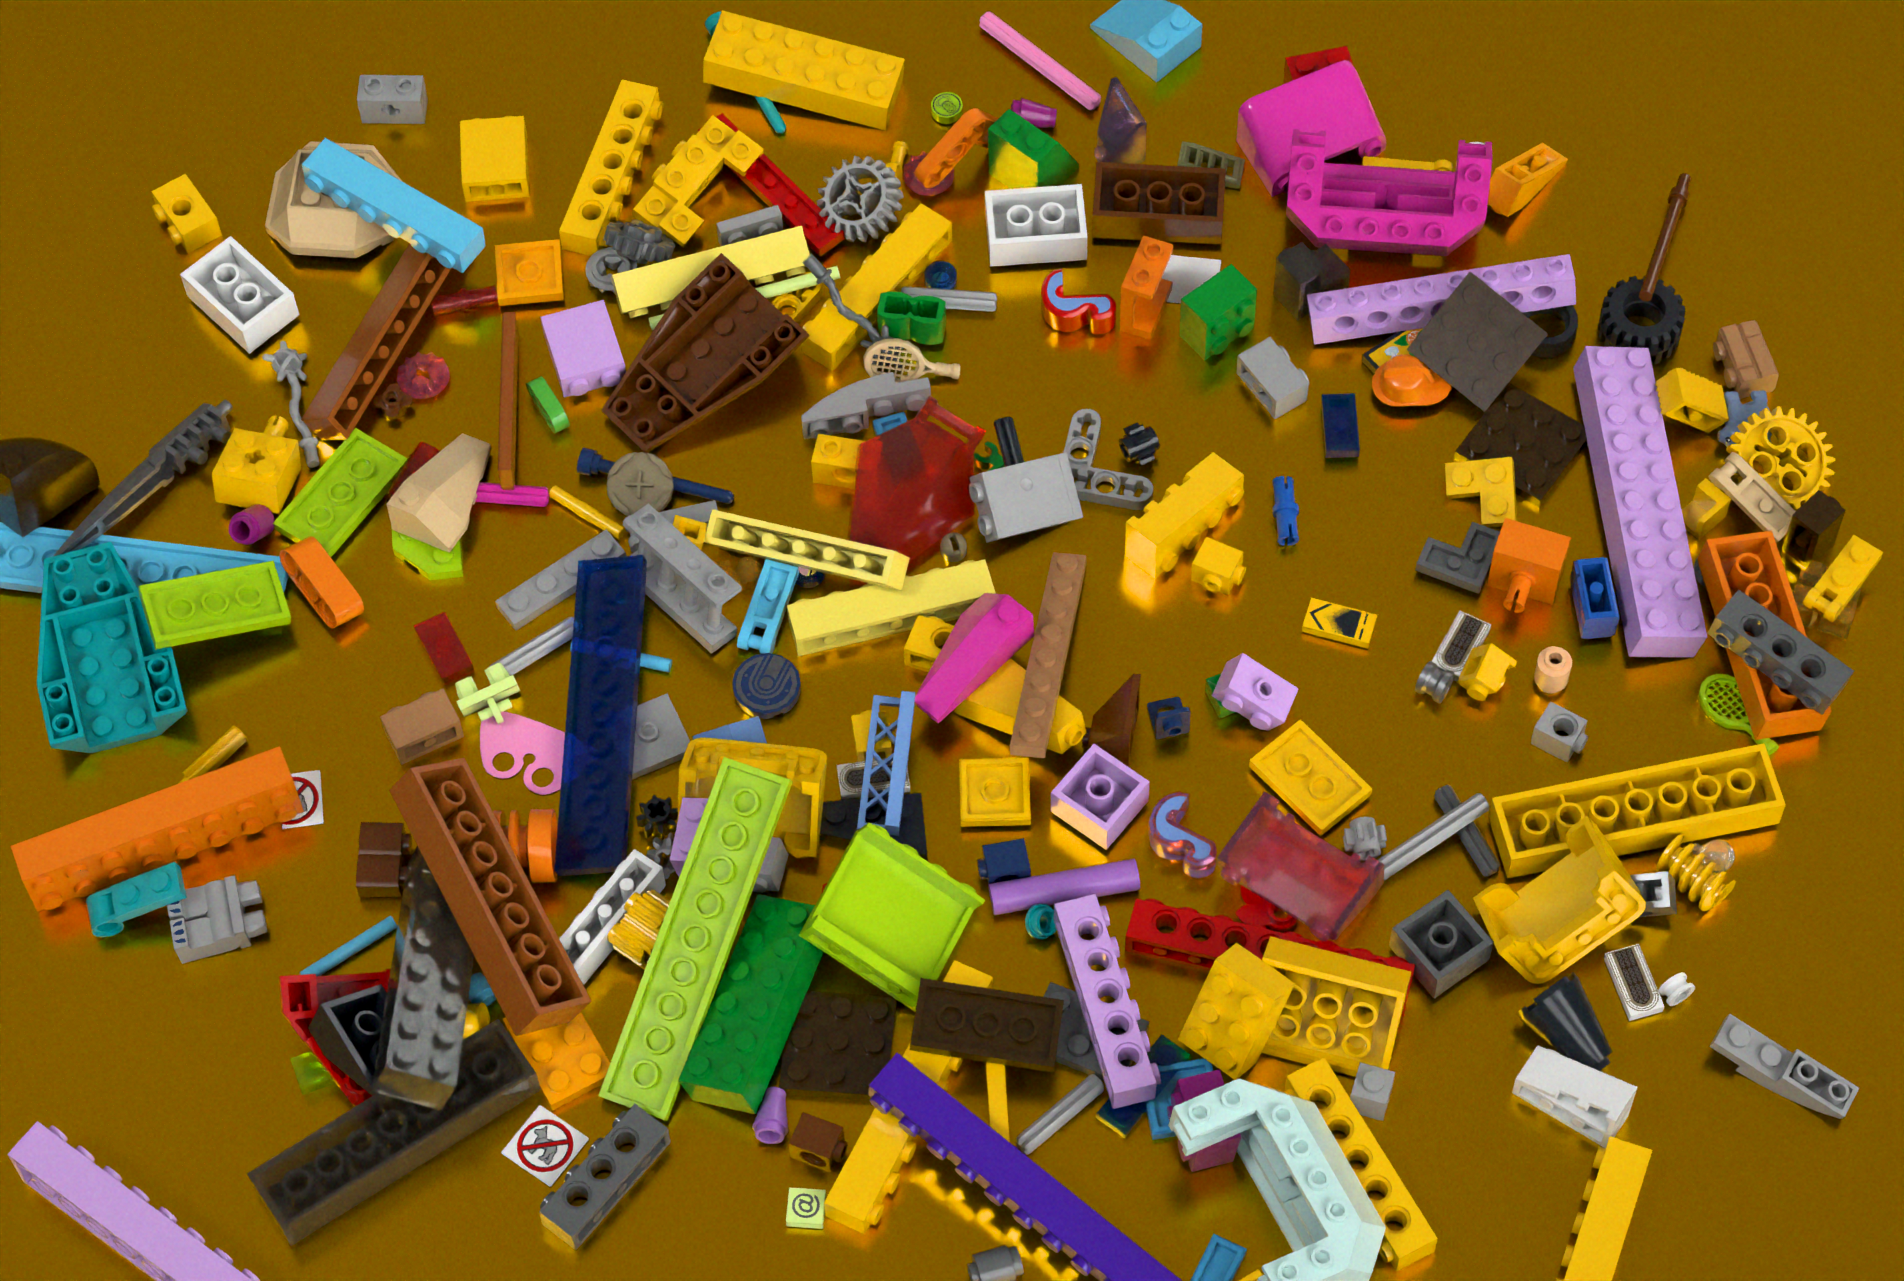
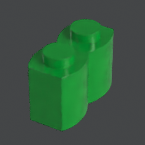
M902 292L881 293L877 309L878 333L881 336L882 326L887 325L889 327V336L902 340L912 339L915 342L926 345L943 343L947 324L946 302L934 296H917L913 298Z

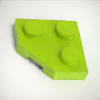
M392 530L394 555L403 562L407 561L416 567L419 573L427 579L438 580L463 577L461 538L450 552H446Z

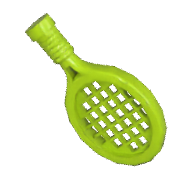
M1714 674L1706 677L1701 683L1698 697L1700 706L1707 717L1724 728L1748 732L1757 745L1765 744L1768 755L1777 751L1779 745L1774 740H1771V738L1755 740L1746 710L1742 706L1744 704L1743 702H1738L1742 698L1735 677L1728 674Z

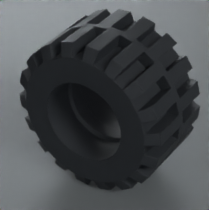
M1636 276L1629 277L1628 282L1622 279L1617 282L1616 288L1611 287L1607 292V297H1604L1598 323L1599 340L1604 342V347L1649 348L1651 362L1653 365L1658 364L1661 361V357L1664 359L1669 358L1672 350L1675 351L1678 346L1686 312L1685 306L1682 305L1683 299L1680 294L1674 295L1675 289L1671 285L1666 287L1663 285L1664 281L1658 279L1652 299L1650 301H1642L1639 298V293L1645 276H1643V279H1637ZM1643 316L1652 320L1655 325L1640 326L1632 323L1627 318Z

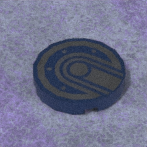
M771 653L754 655L743 661L735 671L732 681L734 698L741 710L752 717L759 716L762 719L774 718V715H779L782 712L785 714L790 711L798 702L801 692L799 672L793 663L781 655Z

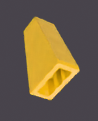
M1010 658L953 711L962 717L1012 735L1026 670ZM1059 695L1047 749L1063 754L1071 746L1078 744L1087 731L1082 712Z

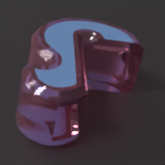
M1180 791L1168 794L1160 799L1153 808L1149 820L1148 837L1151 848L1158 856L1167 860H1183V871L1189 876L1203 878L1212 874L1216 867L1217 848L1215 842L1179 824L1189 808L1190 794Z

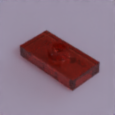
M445 612L414 625L415 632L443 684L474 670L473 664Z

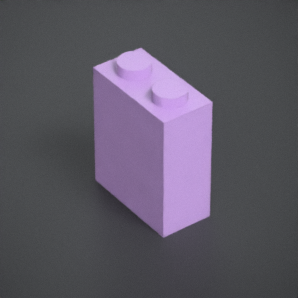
M604 300L540 317L544 337L564 398L573 395L580 396L594 389L613 387L619 384L626 373L625 362Z

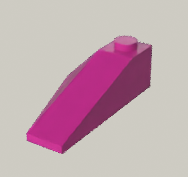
M984 593L960 615L915 696V705L939 724L1034 637L1033 614L1008 594Z

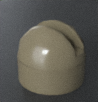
M953 532L944 535L940 543L942 557L950 562H958L966 556L967 542L962 534ZM951 542H956L959 550L954 551Z

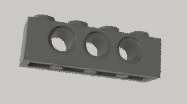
M1740 590L1734 594L1715 617L1707 633L1720 646L1729 648L1740 656L1748 666L1760 670L1771 678L1775 685L1788 690L1798 697L1806 707L1816 710L1821 715L1824 714L1845 688L1854 672L1850 667ZM1745 631L1752 633L1755 637L1749 636ZM1774 652L1780 653L1783 657L1777 656ZM1802 672L1810 674L1813 678L1805 676Z
M636 1104L628 1112L622 1111L614 1120L612 1130L604 1139L600 1137L592 1144L588 1151V1157L580 1165L576 1164L568 1171L564 1178V1184L556 1193L552 1191L544 1198L540 1205L541 1210L539 1211L542 1225L574 1250H577L671 1143L668 1128ZM625 1143H632L635 1145V1147L629 1152H621L618 1150V1148ZM600 1170L611 1171L610 1176L605 1179H596L594 1177ZM576 1197L588 1199L582 1206L575 1207L570 1205L571 1201Z

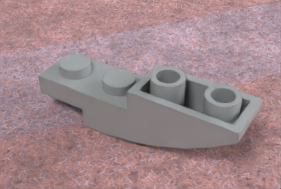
M890 372L843 387L819 401L801 416L804 440L810 438L817 439L818 434L856 433L862 429L869 428L868 417H883L894 412L905 410L917 411L924 407L932 406L929 378L896 383L894 373Z
M1732 1014L1725 1017L1709 1046L1736 1063L1738 1066L1735 1071L1793 1102L1832 1117L1843 1119L1859 1090V1087L1799 1049H1796L1794 1052L1788 1051Z

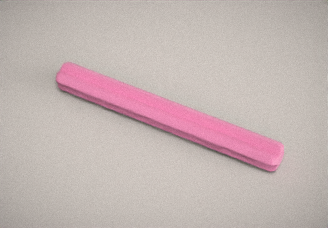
M987 11L980 17L979 26L1088 110H1094L1100 105L1101 95L995 14Z

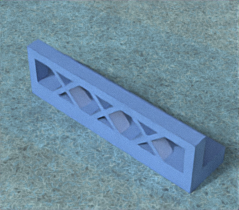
M901 691V698L873 696L857 830L867 824L865 822L867 810L879 802L886 811L885 825L871 824L883 827L889 832V835L899 836L915 708V692ZM880 705L899 707L898 720L886 727L878 717ZM877 724L882 729V732L876 735ZM897 728L895 738V736L891 732ZM887 735L895 745L894 753L885 760H882L874 750V747L878 741ZM874 758L877 761L878 765L872 769V763ZM893 761L891 771L887 765ZM883 769L891 779L890 786L878 794L870 784V779ZM870 791L874 798L868 802V795ZM889 794L887 804L883 798Z

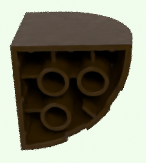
M32 437L0 440V522L21 537H25L100 485L97 469L91 459L70 446L52 440Z

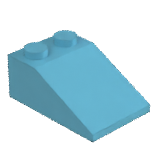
M1121 0L1090 24V28L1156 83L1201 48L1202 23L1181 6L1166 0Z

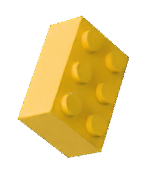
M1235 943L1215 959L1177 1040L1228 1076L1237 1080L1257 1063L1295 983L1247 949Z

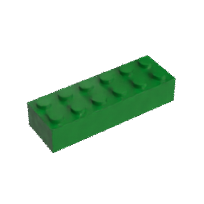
M757 895L707 1016L678 1080L693 1101L751 1114L757 1113L823 955L822 950L799 936L815 905Z

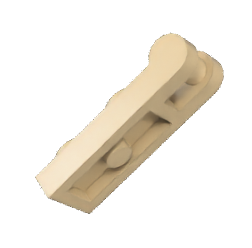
M1732 452L1725 459L1726 463L1720 469L1716 468L1708 476L1716 487L1723 490L1763 531L1772 530L1775 542H1779L1787 534L1792 515L1796 511L1740 455ZM1735 473H1738L1743 478L1738 485L1730 479Z

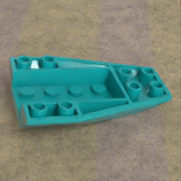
M111 541L44 559L37 689L51 748L96 753L160 736L188 712L173 650L171 647L155 650L139 596V590Z

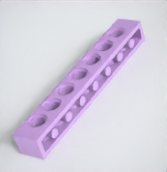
M1570 254L1307 294L1314 345L1424 328L1469 272H1472L1522 313L1576 305L1575 276Z

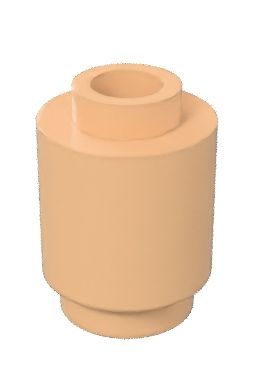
M1556 646L1547 647L1540 652L1536 663L1534 680L1543 692L1557 693L1566 687L1572 667L1570 654L1563 648Z

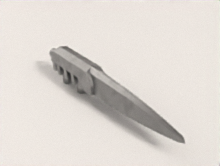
M223 400L216 407L212 404L203 403L150 449L149 457L102 500L70 535L54 556L82 549L131 513L161 486L165 488L172 482L175 471L181 474L187 469L184 465L186 460L192 463L204 464L208 459L206 452L210 450L208 441L211 439L217 443L220 441L227 444L232 434L229 432L231 428L226 418V415L233 410L231 403Z

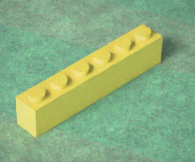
M798 226L613 274L611 280L621 315L629 313L631 319L649 314L647 309L649 307L660 305L661 310L668 309L674 298L721 253L743 272L748 281L754 280L756 286L774 281L773 275L786 272L787 277H792L805 273L804 267L806 266L802 262L810 254L803 228Z
M713 509L704 538L705 543L719 549L769 559L900 591L902 590L910 557L893 550Z
M968 560L958 566L945 569L933 568L926 573L915 576L905 575L901 591L869 583L859 589L846 592L834 591L827 596L816 599H800L794 604L787 605L788 622L797 655L802 656L912 630L918 615L937 617L944 622L956 620L984 593H996L986 560Z

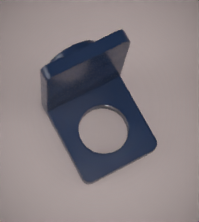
M1180 697L1158 700L1147 704L1155 739L1189 733L1191 712L1189 707L1182 706ZM1163 708L1173 709L1169 711L1159 712Z

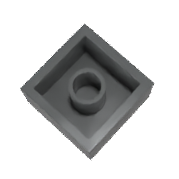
M1446 890L1394 926L1391 931L1389 947L1398 957L1404 958L1408 963L1415 964L1414 976L1430 995L1436 998L1489 961L1494 942L1453 894Z

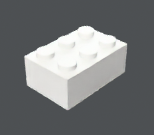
M1082 184L985 191V216L990 267L1087 260V228Z
M231 236L180 274L187 296L249 354L299 316L293 292Z

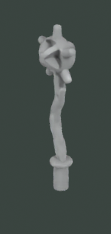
M281 341L280 349L273 355L263 354L262 359L271 362L273 369L277 372L278 381H283L284 377H287L291 385L292 399L289 402V413L303 436L299 446L304 449L307 467L314 468L320 465L317 451L319 440L312 436L308 426L301 420L302 417L299 413L301 386L298 378L303 381L307 379V375L301 370L302 361L307 359V354H298L295 349L288 348L286 341Z

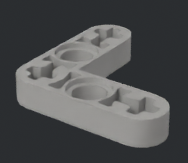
M1078 410L1072 417L1064 452H1067L1072 475L1077 478L1075 486L1079 500L1132 510H1143L1153 500V485L1151 481L1143 476L1094 468L1093 463L1101 434V418L1094 410ZM1085 422H1090L1091 425L1088 427L1087 438L1083 437L1082 426ZM1075 448H1084L1089 454L1083 459H1076L1070 453ZM1087 479H1091V489H1086ZM1108 481L1115 488L1109 493H1102L1097 490L1096 486L1100 482ZM1120 485L1125 486L1124 495H1120ZM1137 489L1143 490L1140 497H1134Z

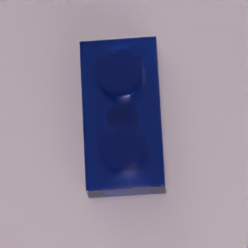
M1355 393L1322 394L1321 408L1326 458L1359 457L1360 445Z

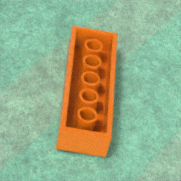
M1772 530L1706 540L1697 561L1715 617L1734 594L1740 590L1807 637ZM1745 631L1749 636L1755 637L1752 633ZM1726 648L1755 740L1822 729L1832 712L1830 706L1823 715L1814 709L1806 707L1798 697L1788 690L1775 685L1771 678L1757 668L1748 666L1740 656ZM1774 652L1777 656L1783 657L1780 653ZM1802 672L1805 676L1813 678L1810 674Z

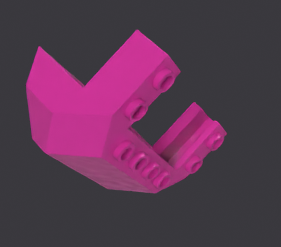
M1293 129L1286 216L1315 247L1447 256L1482 230L1487 214L1492 168V142L1472 144L1465 143V140H1459L1456 170L1452 172L1324 163L1326 131L1319 130V133L1299 132L1300 129Z

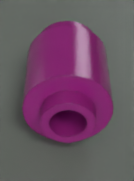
M260 504L252 505L232 517L229 524V534L235 542L250 545L272 533L274 529L273 522L275 521L274 516L266 506Z

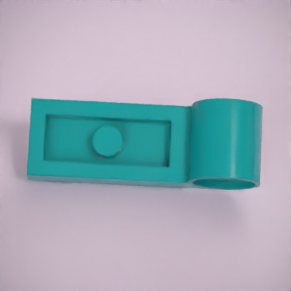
M173 862L90 895L86 899L92 934L97 937L114 936L124 929V921L187 898L181 867L176 862Z

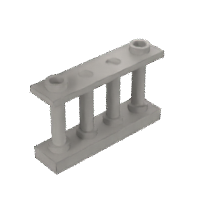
M649 503L623 521V526L639 539V548L620 562V571L711 654L736 637L737 627L721 613L722 605L741 592L742 586Z

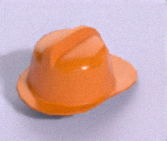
M1401 354L1391 358L1388 362L1377 368L1372 379V388L1375 396L1382 403L1394 407L1437 404L1444 400L1451 391L1450 384L1412 355Z

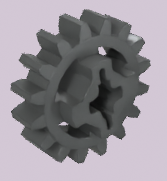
M634 219L631 222H625V224L620 221H616V223L609 222L603 238L606 241L605 244L613 246L612 249L617 250L619 256L627 257L640 264H647L648 261L652 262L654 260L657 262L670 260L675 247L673 239L666 238V234H663L660 228Z

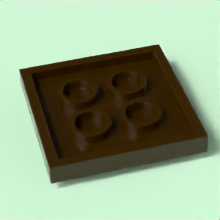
M1469 272L1406 350L1485 412L1548 333L1472 272Z
M1508 383L1456 449L1454 459L1462 462L1512 457L1514 460L1516 494L1540 507L1587 445L1585 427L1580 422L1513 384Z
M807 991L783 1048L779 1088L789 1095L870 1100L871 1097L868 1095L869 1084L892 1059L897 1000L892 996Z

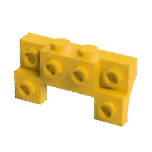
M712 115L696 135L693 134L687 142L685 140L679 142L672 152L673 159L667 165L662 163L652 176L654 180L653 186L634 207L632 216L648 225L660 228L663 234H666L667 237L673 239V241L684 248L687 245V241L704 224V220L691 211L689 207L723 168V163L744 177L759 156L761 157L764 149L740 130L737 132L733 131Z

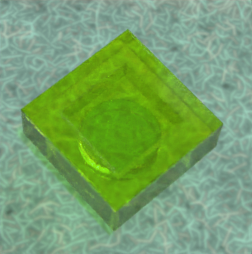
M311 1051L290 1058L303 1095L336 1084Z

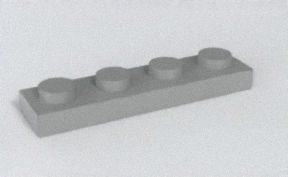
M606 529L495 601L496 607L515 631H517L620 564L621 561L627 558L626 552Z

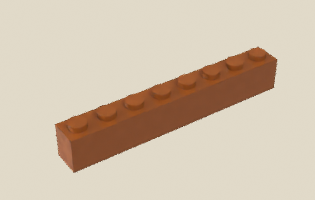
M410 243L301 418L321 440L348 439L451 268H446L440 264L437 258L430 254L418 252Z

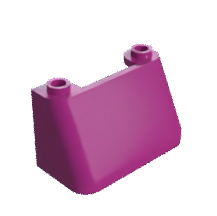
M1350 61L1337 62L1253 96L1245 101L1238 111L1236 141L1272 197L1288 192L1293 129H1300L1299 132L1319 133V130L1326 131L1324 161L1352 149H1355L1360 157H1376L1382 151H1385L1386 148L1384 132L1359 74Z

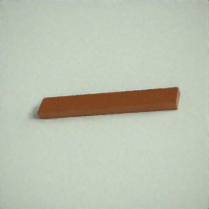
M504 312V315H502L498 475L500 486L503 490H514L519 346V330L515 312Z

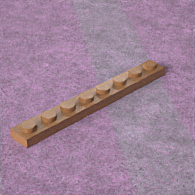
M1057 552L1052 554L1011 737L1010 755L1045 758L1087 565L1086 555Z

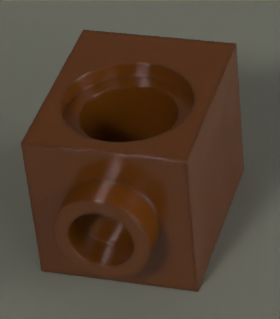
M804 1112L788 1143L791 1158L828 1172L832 1171L836 1161L840 1163L843 1160L848 1146V1142L844 1138L842 1126Z

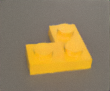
M1512 457L1445 463L1446 495L1448 499L1480 496L1481 522L1483 526L1489 528L1501 527L1505 518L1517 521L1514 460Z

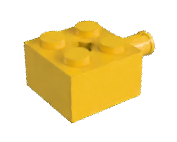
M271 416L263 433L234 428L212 472L215 502L244 508L260 504L266 506L272 513L280 514L301 470L298 440L284 437L289 429L286 419L279 416L274 426L277 416Z

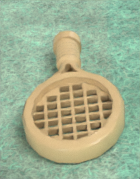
M899 338L877 341L867 348L863 356L864 368L870 377L890 373V370H895L894 377L896 383L915 380L926 373L949 376L951 379H958L960 375V364L929 362L917 346Z

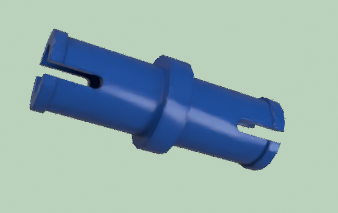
M1279 476L1272 480L1275 499L1272 514L1277 521L1278 543L1285 545V538H1287V546L1299 542L1296 518L1299 515V505L1295 503L1294 479L1287 476V483L1284 484V476Z

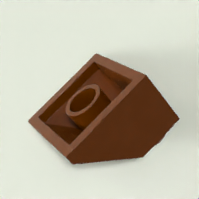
M1134 673L1093 715L1091 728L1086 727L1087 733L1083 736L1082 748L1089 749L1093 744H1096L1129 767L1140 707L1141 674Z

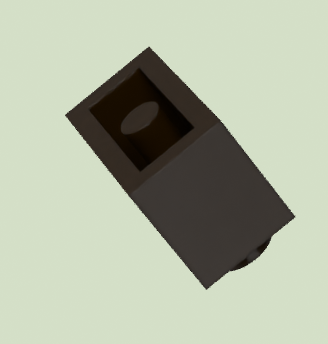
M1818 490L1792 515L1782 550L1805 568H1811L1835 544L1846 510L1841 507L1835 498L1827 496Z

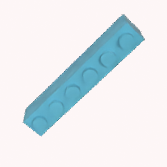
M327 138L301 164L305 183L312 191L316 193L322 192L331 197L340 207L352 209L366 222H374L383 227L392 237H400L409 242L418 252H426L437 258L439 263L446 268H454L463 273L486 246L483 227Z

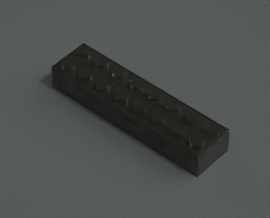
M418 846L407 864L372 1092L442 1111L456 1087L474 954Z
M499 1018L430 1060L429 1062L435 1070L432 1075L373 1095L247 1173L256 1194L290 1246L541 1091L536 1072Z

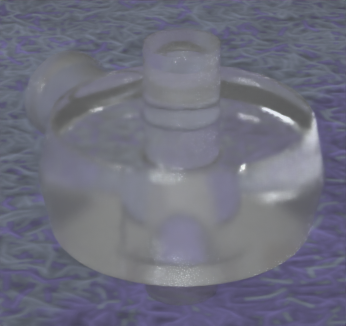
M1715 839L1709 841L1704 846L1694 843L1695 846L1692 854L1698 855L1703 852L1705 854L1702 861L1704 866L1714 861L1716 865L1713 872L1720 873L1723 870L1726 871L1733 865L1735 853L1732 846L1726 841Z

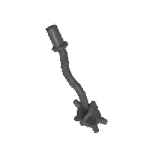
M810 254L802 262L817 278V284L823 282L829 288L832 302L837 307L838 312L848 320L856 321L867 330L872 342L862 340L860 343L862 347L869 348L877 341L894 339L889 336V327L887 325L882 326L880 336L878 331L872 326V322L843 305L839 290L835 286V281L830 276L832 273L831 269L827 270L813 254Z

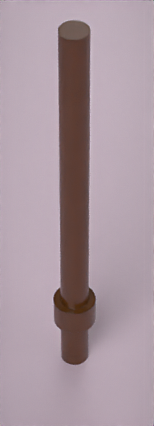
M1687 173L1679 175L1676 186L1670 191L1668 197L1669 207L1639 293V298L1642 301H1650L1652 299L1681 210L1687 205L1690 196L1688 189L1692 180L1691 176Z

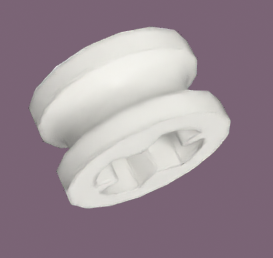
M1685 972L1672 976L1658 990L1661 996L1666 995L1668 997L1666 1002L1669 1006L1681 1003L1695 990L1693 983L1686 982L1687 975Z

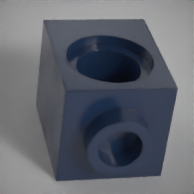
M1024 838L982 845L983 859L977 860L980 880L987 879V883L992 884L1031 877V868Z

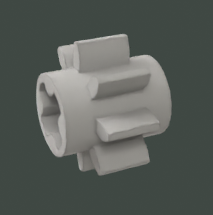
M1372 817L1356 818L1349 823L1350 828L1344 829L1343 841L1345 851H1354L1356 859L1370 860L1376 858L1381 854L1380 848H1386L1385 841H1387L1385 825L1376 826V821Z
M671 832L662 841L655 837L653 846L657 850H648L646 857L663 867L665 879L669 878L670 873L675 872L670 862V857L666 859L662 857L663 852L666 855L671 854L674 841Z

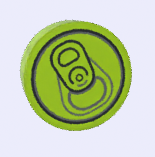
M952 92L937 94L931 101L932 117L941 124L957 122L963 114L961 98Z

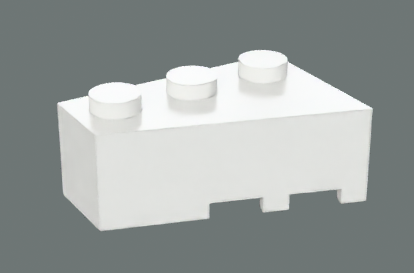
M1537 1045L1516 1077L1512 1093L1606 1148L1609 1137L1616 1136L1629 1116L1638 1087L1560 1055L1554 1050Z

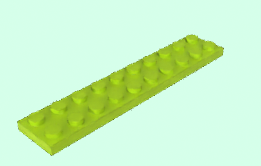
M726 757L723 758L599 1092V1097L629 1108L636 1104L651 1116L668 1121L681 1086L678 1081L710 1008L791 788L792 781L790 779Z

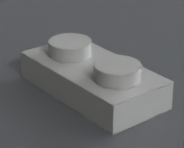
M778 205L716 223L720 247L783 231L782 214Z

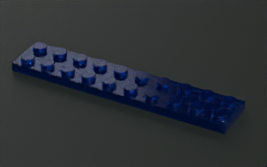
M644 555L578 561L554 868L558 876L615 872L618 865L627 858L647 560Z

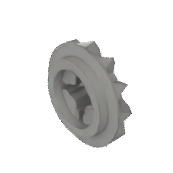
M612 247L604 248L595 252L587 261L585 268L586 277L591 287H597L601 293L612 291L615 294L611 280L613 274L607 275L605 266L612 270L617 269V272L621 273L636 269L637 263L627 257L619 256L617 250H613Z

